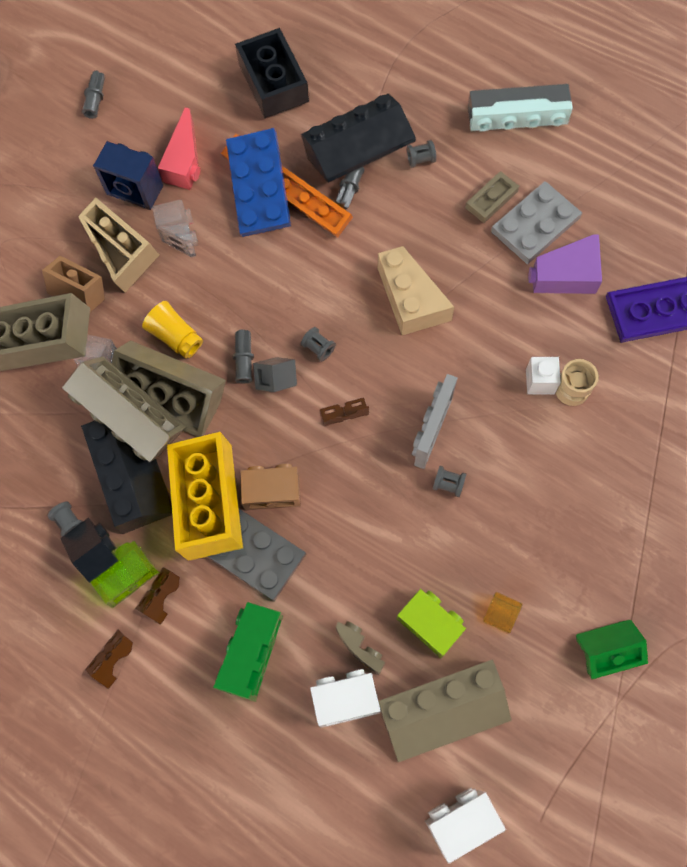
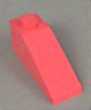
M184 108L158 166V170L163 183L191 190L194 181L196 182L199 178L200 167L198 165L193 119L190 109Z

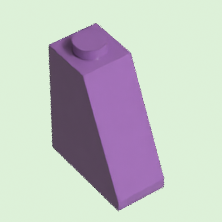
M593 234L538 256L534 267L529 268V283H533V293L596 294L602 283L599 234Z

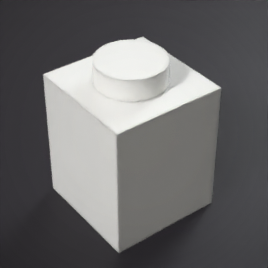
M531 357L526 368L527 394H555L561 383L559 357Z

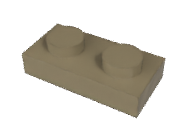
M500 171L466 202L465 208L485 223L518 192L519 185Z

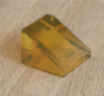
M495 592L482 622L510 634L523 604Z

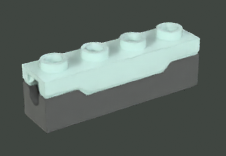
M569 84L470 91L468 100L471 131L509 130L549 125L560 126L568 124L573 109Z

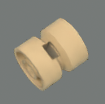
M575 359L568 362L560 374L561 383L555 392L558 399L569 406L583 404L598 382L596 367L584 359Z

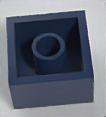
M106 141L93 165L106 195L151 210L163 188L153 156L144 151L138 152L129 149L121 143L115 144Z

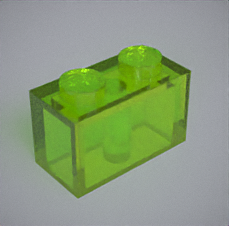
M135 541L124 543L115 551L118 562L90 582L104 603L112 608L160 573Z

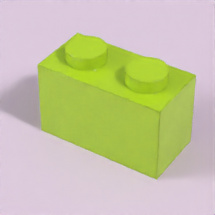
M420 589L397 615V620L439 658H442L466 630L462 625L464 620L454 611L450 610L447 612L440 606L441 600L429 590L425 593Z

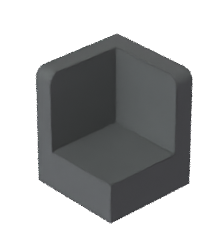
M275 357L253 363L256 390L277 392L297 385L295 359Z

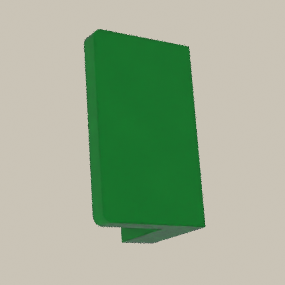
M625 620L576 635V640L585 653L587 673L592 680L648 664L647 640L632 620Z

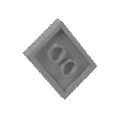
M544 181L494 224L491 232L528 265L581 218L582 212Z
M447 374L444 383L438 382L433 394L432 404L428 406L425 413L422 430L418 431L415 438L412 456H415L414 466L421 469L426 467L453 399L458 379L455 376Z

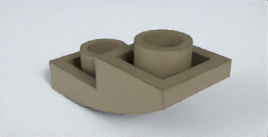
M349 621L345 625L338 622L336 631L348 650L363 665L379 675L385 665V662L380 660L382 654L368 646L365 650L360 648L365 640V636L360 634L361 628Z

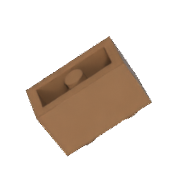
M62 256L57 257L42 270L46 291L51 296L72 293L90 307V312L105 300L102 276Z
M279 464L275 468L264 469L263 466L248 467V470L241 471V497L244 509L259 510L301 506L297 467H292L291 464Z

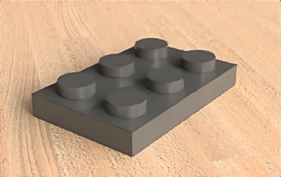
M239 509L243 548L207 557L275 602L306 556V552Z

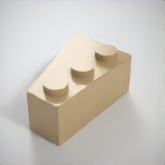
M97 198L78 216L92 243L97 248L99 256L109 270L114 283L124 292L135 283L159 256L158 252L147 240Z
M403 246L378 253V271L402 335L452 321L454 306Z

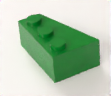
M247 602L245 609L241 608L236 619V625L238 626L234 636H231L228 642L226 657L219 669L213 688L256 702L283 619L281 612Z

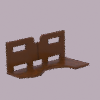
M364 398L346 402L344 407H340L337 404L322 408L320 412L324 426H329L344 420L369 415V406H366ZM359 402H361V404H362V405H358V406H354V407H352V405H351V404H355V403H359ZM335 409V412L325 414V411Z
M163 567L152 583V588L146 592L136 609L161 625L168 613L163 611L164 600L169 594L178 589L180 577ZM158 588L161 589V590L159 591V593L157 594V596L155 597V596H154V594L156 593L155 591H157Z
M117 630L104 646L105 649L97 654L85 670L93 679L109 689L117 679L113 675L114 665L119 659L131 653L133 642L124 636L120 630ZM111 652L112 654L105 660L104 658Z

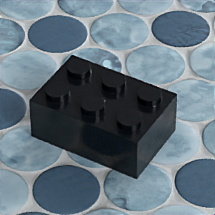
M280 28L235 44L238 64L264 118L309 102L308 82Z

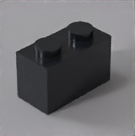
M88 517L60 539L72 564L90 583L117 563L118 559L113 552L117 547L110 539L107 530L100 522L95 525Z

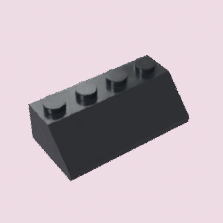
M389 93L380 95L369 103L359 105L343 115L335 116L330 121L314 126L301 134L308 160L328 183L416 141V136L400 103Z
M92 421L81 425L115 528L122 534L171 516L172 502L157 459L149 462L139 458L133 452V448L128 443L115 438L111 433L112 430L104 423Z

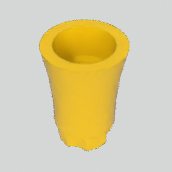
M168 301L157 304L143 321L142 328L160 339L185 359L192 357L203 343V339L176 313Z

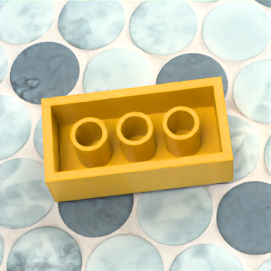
M221 432L168 444L175 550L190 561L242 549L243 543L232 445Z

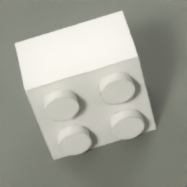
M364 669L346 673L347 679L336 682L334 677L316 680L317 686L310 689L318 726L322 728L380 714L372 673L365 674Z
M469 788L456 796L457 803L450 807L444 803L428 812L431 818L425 822L448 863L506 830L486 792Z

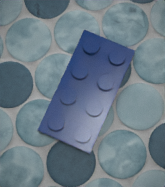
M271 128L226 139L241 236L245 237L291 227L276 130Z

